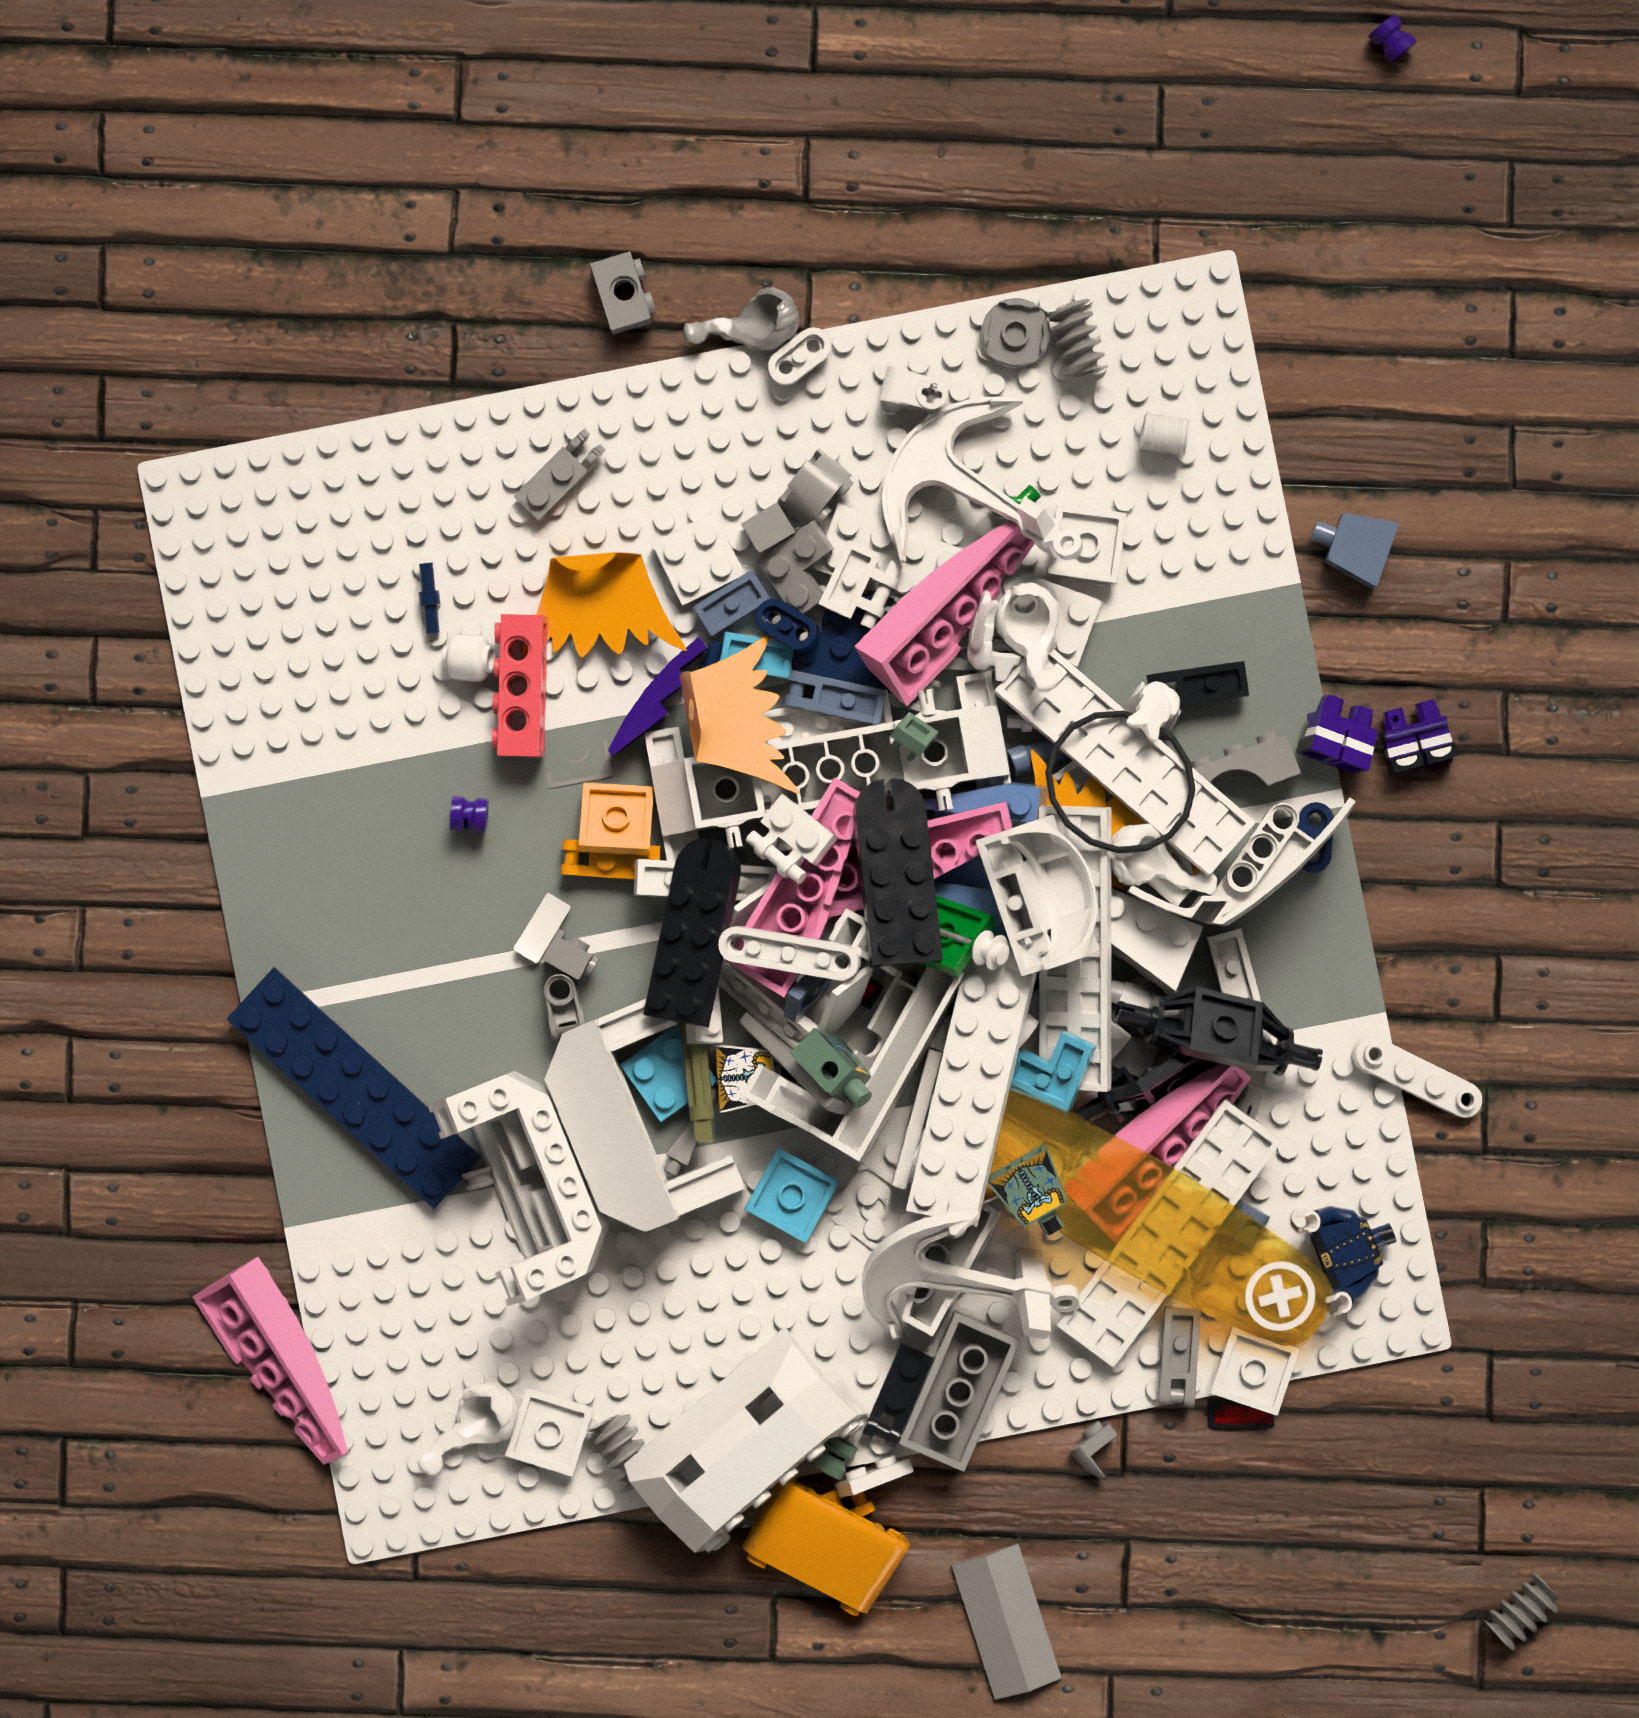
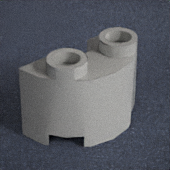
M819 448L812 458L807 460L797 472L777 502L781 508L804 526L813 520L820 526L832 511L827 505L836 495L841 499L854 482L849 479L852 474Z

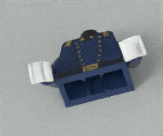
M1336 1206L1297 1212L1296 1218L1304 1217L1306 1220V1226L1303 1229H1298L1299 1233H1309L1329 1288L1332 1292L1336 1293L1327 1297L1326 1303L1337 1301L1339 1309L1333 1314L1334 1316L1349 1312L1352 1304L1365 1295L1379 1276V1267L1384 1263L1378 1249L1397 1242L1390 1223L1370 1229L1365 1217H1359L1354 1210Z

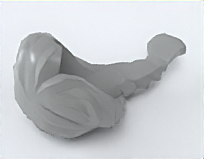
M766 287L758 290L756 296L748 301L747 305L741 310L739 317L731 319L715 317L708 321L686 323L683 328V334L686 341L691 344L702 343L711 333L714 335L719 334L725 340H733L736 343L744 344L747 349L771 351L795 337L800 323L799 311L794 304L793 298L788 293L775 287Z

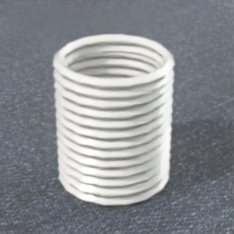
M1147 412L1141 431L1140 450L1185 456L1191 426L1190 419H1178L1177 417H1167V415L1149 414Z

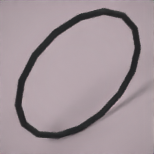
M1124 710L1094 712L1070 724L1052 746L1045 772L1050 802L1065 827L1089 845L1115 853L1148 851L1173 838L1189 818L1196 791L1191 761L1176 737L1162 727L1159 733L1172 743L1185 764L1189 787L1184 812L1170 831L1145 845L1118 847L1092 839L1069 821L1056 799L1052 771L1058 749L1075 729L1095 719L1116 717L1128 719L1129 716L1134 714Z

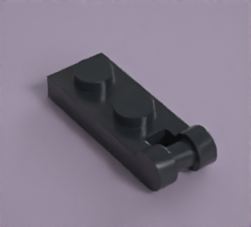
M1245 661L1146 675L1147 685L1155 681L1164 684L1175 682L1176 692L1180 697V706L1249 696Z
M900 1343L864 1426L863 1435L870 1438L873 1435L884 1439L886 1445L895 1448L933 1360V1356ZM882 1413L895 1418L891 1427L879 1422Z

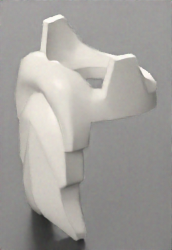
M985 590L981 595L969 632L967 659L978 670H986L990 666H994L995 680L1005 682L1012 669L1021 663L1022 655L1009 647L1004 640L992 639L994 618L999 603L997 600L991 601L990 592ZM1010 651L1011 653H999V652Z
M1155 681L1146 686L1142 682L1125 704V710L1134 713L1126 720V724L1130 727L1142 729L1147 738L1155 742L1159 736H1162L1159 733L1160 728L1163 727L1170 733L1183 711L1180 708V697L1172 688H1169L1162 682Z

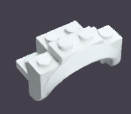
M1053 814L976 840L1021 977L1075 961L1099 950L1094 936L1097 917V897L1090 870L1077 848L1059 832ZM1020 851H1021L1022 854L1025 856V858L1027 859V861H1024V862H1023V859H1022V856H1021ZM1049 929H1051V942L1047 933Z

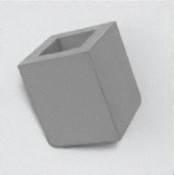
M778 502L741 523V527L747 533L758 553H762L777 543L785 541L795 533Z

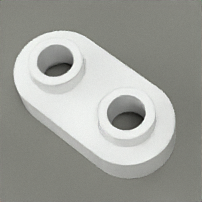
M807 328L776 351L768 363V371L773 381L783 386L792 385L826 360L831 351V340L828 334L820 328ZM810 341H817L820 344V350L816 353H811L807 349V344ZM784 362H788L792 365L793 369L791 373L783 374L780 372L779 366Z

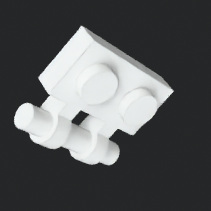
M848 540L819 605L850 620L856 607L865 611L860 624L868 629H872L878 618L882 619L885 614L886 608H884V605L891 590H896L900 582L897 578L903 566L890 560L885 572L878 570L875 567L881 555ZM869 579L879 583L871 601L861 597Z
M781 794L760 821L770 829L769 833L762 837L756 831H752L747 836L746 842L754 848L753 852L762 860L768 859L773 863L780 875L784 878L790 877L797 884H800L807 876V873L799 867L802 862L807 859L810 863L817 866L838 837L789 797ZM782 840L793 848L788 856H785L776 848Z

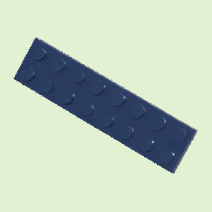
M276 967L271 969L228 1016L227 1020L433 1209L462 1180L461 1174L469 1172L483 1157L458 1133L441 1139L439 1136L441 1130L434 1112L430 1113L428 1106Z

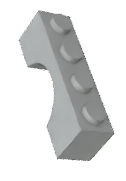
M1276 730L1256 737L1258 744L1245 749L1243 743L1224 749L1225 757L1212 761L1210 755L1191 762L1192 768L1208 782H1211L1221 773L1241 771L1252 775L1266 787L1301 773L1287 734L1277 736Z

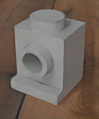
M558 929L542 960L577 980H580L583 974L590 977L599 958L587 952L590 945L574 936H571L570 940L567 941L564 939L567 932Z

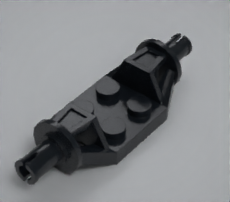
M1195 986L1165 997L1155 996L1149 1008L1119 1001L1115 1009L1114 1015L1117 1016L1114 1017V1023L1142 1028L1145 1044L1152 1045L1156 1042L1187 1056L1250 1071H1273V1074L1282 1076L1285 1073L1289 1064L1318 1071L1322 1063L1323 1057L1321 1056L1323 1050L1294 1043L1293 1029L1285 1027L1264 1002ZM1180 1010L1177 1018L1164 1017V1011ZM1263 1029L1277 1039L1275 1045L1262 1040Z
M1174 1051L1169 1060L1160 1066L1153 1065L1141 1074V1078L1137 1081L1133 1079L1127 1068L1123 1066L1111 1075L1110 1091L1097 1092L1098 1096L1076 1111L1071 1112L1083 1132L1109 1114L1111 1117L1115 1115L1121 1124L1125 1121L1121 1115L1141 1114L1173 1090L1220 1063L1187 1056Z

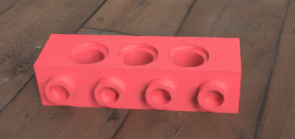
M501 614V623L496 622L494 633L495 643L500 644V658L494 659V678L499 679V693H494L493 713L498 714V728H493L492 748L497 749V755L501 757L544 758L548 617L544 615ZM523 641L528 646V654L524 659L516 661L513 658L512 649L516 643ZM524 677L527 681V690L524 694L515 696L511 690V684L515 678ZM516 712H523L526 716V725L520 731H514L510 725V719Z

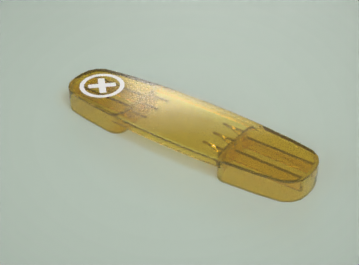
M1010 1086L990 1174L1044 1143L1051 1155L1067 1199L1065 1205L1056 1209L1064 1224L1059 1230L1060 1233L1155 1289L1249 1334L1282 1346L1297 1345L1308 1340L1316 1332L1329 1311L1331 1302L1326 1303V1298L1332 1295V1286L1323 1270L1298 1248L1254 1216L1248 1215L1214 1191L1128 1141L1086 1121L1079 1114L1070 1110L1067 1112L1032 1094Z

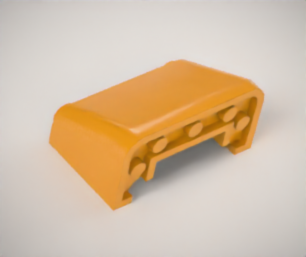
M796 1478L791 1479L783 1486L780 1482L775 1484L770 1492L772 1496L764 1503L742 1545V1548L749 1553L746 1559L761 1568H765L769 1564L841 1602L839 1606L841 1609L854 1616H858L860 1612L867 1614L911 1544L906 1536L890 1527L885 1531L881 1524L873 1523L815 1493L809 1487L806 1489V1487L797 1483Z

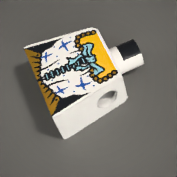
M722 1044L715 1045L720 1113L757 1105L741 1095L758 1065L796 1083V1079L781 1064L773 1063V1056L766 1049Z

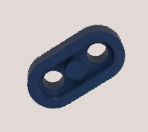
M766 600L756 610L755 621L757 626L765 634L795 652H809L819 643L821 633L818 625L811 618L781 600ZM780 615V621L777 624H772V619ZM807 631L808 637L803 641H799L800 635Z
M1309 803L1302 807L1298 813L1299 823L1297 828L1315 840L1334 819L1333 813L1323 803ZM1313 813L1318 814L1321 818V822L1317 827L1309 824V816ZM1333 835L1318 851V859L1314 862L1308 861L1301 868L1302 870L1316 873L1324 870L1329 865L1332 857Z

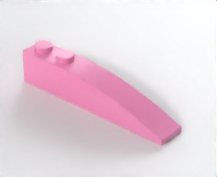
M1010 520L958 552L908 592L854 646L866 667L904 705L908 706L918 696L917 692L923 691L959 653L961 647L958 643L967 630L971 629L982 593L985 590L989 591L991 601L996 600L1001 593V582L1005 576H1012L1034 546V542L1031 539L1023 536L1019 524Z
M834 777L811 816L836 835L838 839L817 866L810 863L807 859L802 862L799 867L807 873L802 883L797 884L790 877L784 878L777 872L745 927L821 939L855 832L853 807L860 793L859 791ZM740 937L734 943V947L737 950L744 948V941ZM724 960L784 998L799 976V973Z
M1007 802L927 821L934 879L979 856L980 853L976 840L1013 828ZM856 838L852 839L828 918L842 915L845 908L853 912L864 909Z
M1219 1064L1201 1073L1161 1098L1116 1133L1062 1186L1063 1190L1116 1243L1224 1098L1233 1104L1251 1078L1242 1068Z
M259 1257L238 1267L192 1296L228 1355L236 1364L242 1362L253 1374L250 1380L258 1390L264 1387L275 1400L272 1406L281 1416L284 1415L293 1420L296 1424L294 1431L322 1464L325 1465L346 1454L348 1450L339 1416L313 1348L290 1308L287 1299L281 1294L268 1269L263 1265Z

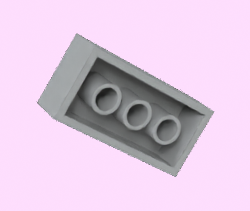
M954 1310L898 1439L899 1444L964 1472L1020 1344V1339Z

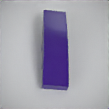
M699 637L686 647L687 651L683 650L674 657L643 691L623 720L608 749L612 757H615L644 735L645 732H648L669 716L661 703L681 689L679 677L682 674L681 670L708 650Z

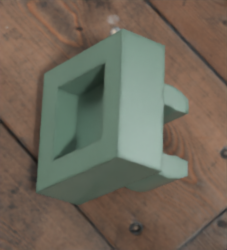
M909 712L890 737L895 739L891 748L896 751L902 744L911 750L907 760L912 761L917 755L920 757L939 732Z

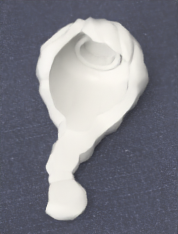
M1020 583L1017 586H1012L1010 590H1006L1000 599L994 618L996 631L1003 637V640L1009 647L1026 658L1027 675L1035 681L1038 692L1048 693L1057 685V676L1054 672L1045 671L1044 665L1048 661L1049 650L1055 643L1056 628L1060 615L1059 604L1046 588L1036 583Z
M1151 824L1129 825L1122 827L1112 835L1111 844L1118 847L1145 845L1161 837V835ZM1165 842L1143 852H1111V871L1117 877L1118 882L1123 883L1125 886H1139L1151 882L1158 877L1168 880L1170 884L1178 886L1181 890H1196L1209 895L1216 890L1217 877L1214 873L1208 877L1201 871L1196 875L1190 876L1182 869L1179 861L1171 857L1166 849Z
M490 1382L471 1384L470 1387L464 1389L462 1398L458 1402L457 1423L450 1431H445L441 1436L435 1438L430 1450L417 1461L419 1469L427 1475H434L443 1466L442 1456L444 1452L451 1449H462L469 1444L478 1443L486 1445L509 1439L518 1417L516 1400L512 1394L500 1384Z

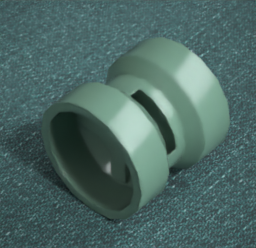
M841 1437L828 1439L824 1443L826 1450L810 1463L824 1473L841 1480L846 1472L845 1465L847 1461L854 1458L858 1448Z

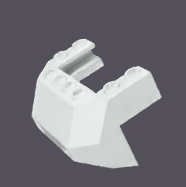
M845 908L842 916L835 923L829 940L854 947L858 951L859 956L865 960L859 969L860 971L867 965L870 966L865 918ZM920 963L871 967L873 968L871 978L884 986L883 991L870 1010L859 1004L834 1034L846 1042L871 1073V1078L864 1085L872 1093V1097L862 1107L856 1108L850 1100H847L852 1106L845 1115L826 1110L798 1081L794 1083L761 1065H758L754 1074L749 1078L741 1096L770 1113L812 1133L852 1158L862 1162L882 1133L957 996L960 982L965 975L964 973H961L959 977H955Z
M646 999L562 1033L544 1080L599 1212L647 1232L678 1220L682 1214L745 1189L746 1185L733 1154L667 1181L614 1053L616 1049L678 1024L675 1021L643 1015Z
M513 1071L428 1106L430 1113L434 1112L441 1132H439V1136L441 1139L471 1127L486 1165L493 1168L490 1175L496 1179L497 1183H494L525 1259L495 1272L497 1279H501L508 1296L505 1299L508 1306L547 1292L586 1275L594 1269L610 1223L607 1215L598 1210L548 1087Z
M784 1327L624 1463L629 1482L657 1517L695 1553L705 1550L709 1553L712 1550L717 1551L731 1539L728 1533L745 1519L741 1513L751 1505L756 1509L772 1496L768 1490L778 1482L783 1486L799 1473L796 1467L805 1459L810 1463L826 1450L823 1444L828 1439L835 1437L850 1438L865 1425L862 1419L868 1413L842 1381L830 1382ZM772 1393H775L784 1405L759 1425L750 1412ZM696 1460L704 1470V1473L689 1484L680 1472L692 1461Z

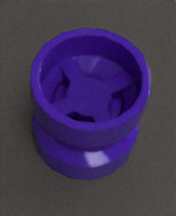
M1396 14L1383 22L1368 36L1374 45L1383 44V56L1389 64L1393 63L1417 43L1411 33H1405L1404 30L1400 31L1402 22Z
M453 796L450 811V831H462L467 828L472 829L475 833L486 834L489 799L477 798L475 801H467L464 797Z

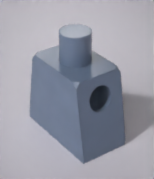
M1342 513L1339 516L1336 527L1316 521L1310 541L1328 547L1324 563L1361 584L1374 589L1380 580L1399 523Z

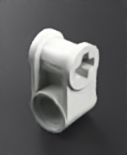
M887 366L879 402L893 407L933 414L946 407L948 391L946 385L937 378L917 374L899 367ZM931 388H936L941 399L935 398L933 404L927 403V397L923 393H930Z

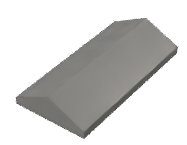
M1016 1543L951 1564L994 1699L1026 1693L1061 1679L1062 1677L1019 1544Z

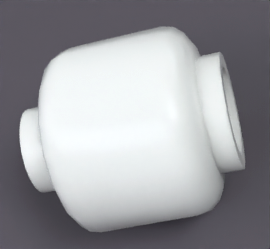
M457 635L450 640L448 647L445 646L442 650V665L444 668H447L449 675L454 680L482 681L489 673L494 671L496 650L484 636Z

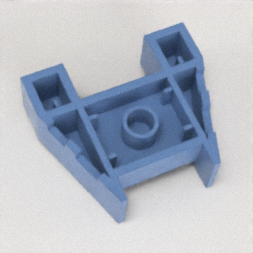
M1013 782L952 794L951 799L954 808L948 810L945 796H943L945 806L943 811H938L937 798L924 801L926 809L935 810L934 819L1007 802L1011 821L1028 823L1039 819V806L1047 804L1048 787ZM980 855L934 879L937 896L990 914L996 923L995 926L1004 927Z

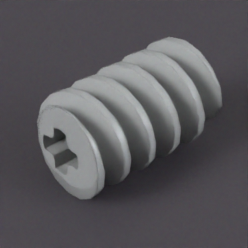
M1089 299L1077 300L1062 305L1048 316L1050 322L1060 323L1052 329L1053 335L1064 336L1056 342V347L1067 350L1060 356V361L1072 363L1064 369V375L1079 377L1108 368L1107 365H1097V361L1104 357L1105 353L1093 351V348L1101 343V339L1089 337V334L1097 329V325L1085 323L1087 319L1094 315L1093 311H1082L1081 307L1090 302Z
M617 1414L588 1430L589 1432L600 1431L601 1433L594 1441L595 1445L607 1444L601 1456H613V1461L607 1466L608 1470L620 1469L621 1472L614 1478V1481L627 1482V1485L620 1493L634 1488L629 1482L624 1463L632 1458L645 1444L643 1439L632 1440L638 1432L636 1426L625 1427L632 1419L630 1414Z
M1535 1572L1531 1574L1534 1586L1523 1581L1521 1587L1524 1595L1522 1596L1512 1591L1510 1595L1514 1604L1511 1605L1501 1600L1499 1603L1503 1613L1500 1614L1491 1609L1489 1614L1492 1623L1485 1621L1506 1647L1513 1651L1516 1649L1513 1641L1514 1636L1522 1641L1527 1640L1523 1628L1526 1627L1536 1632L1535 1618L1545 1623L1548 1621L1544 1611L1546 1608L1554 1613L1559 1612L1555 1601L1560 1599Z

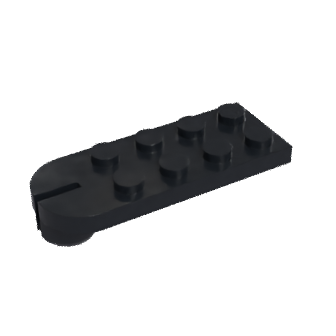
M893 778L885 785L884 779L874 781L859 793L853 807L870 967L941 962L943 960L925 801L918 789L907 781ZM886 793L891 797L893 810L887 811Z
M707 838L693 840L681 850L676 859L643 1013L645 1016L709 1028L724 958L719 951L718 942L721 934L730 928L741 876V863L738 853L724 842Z

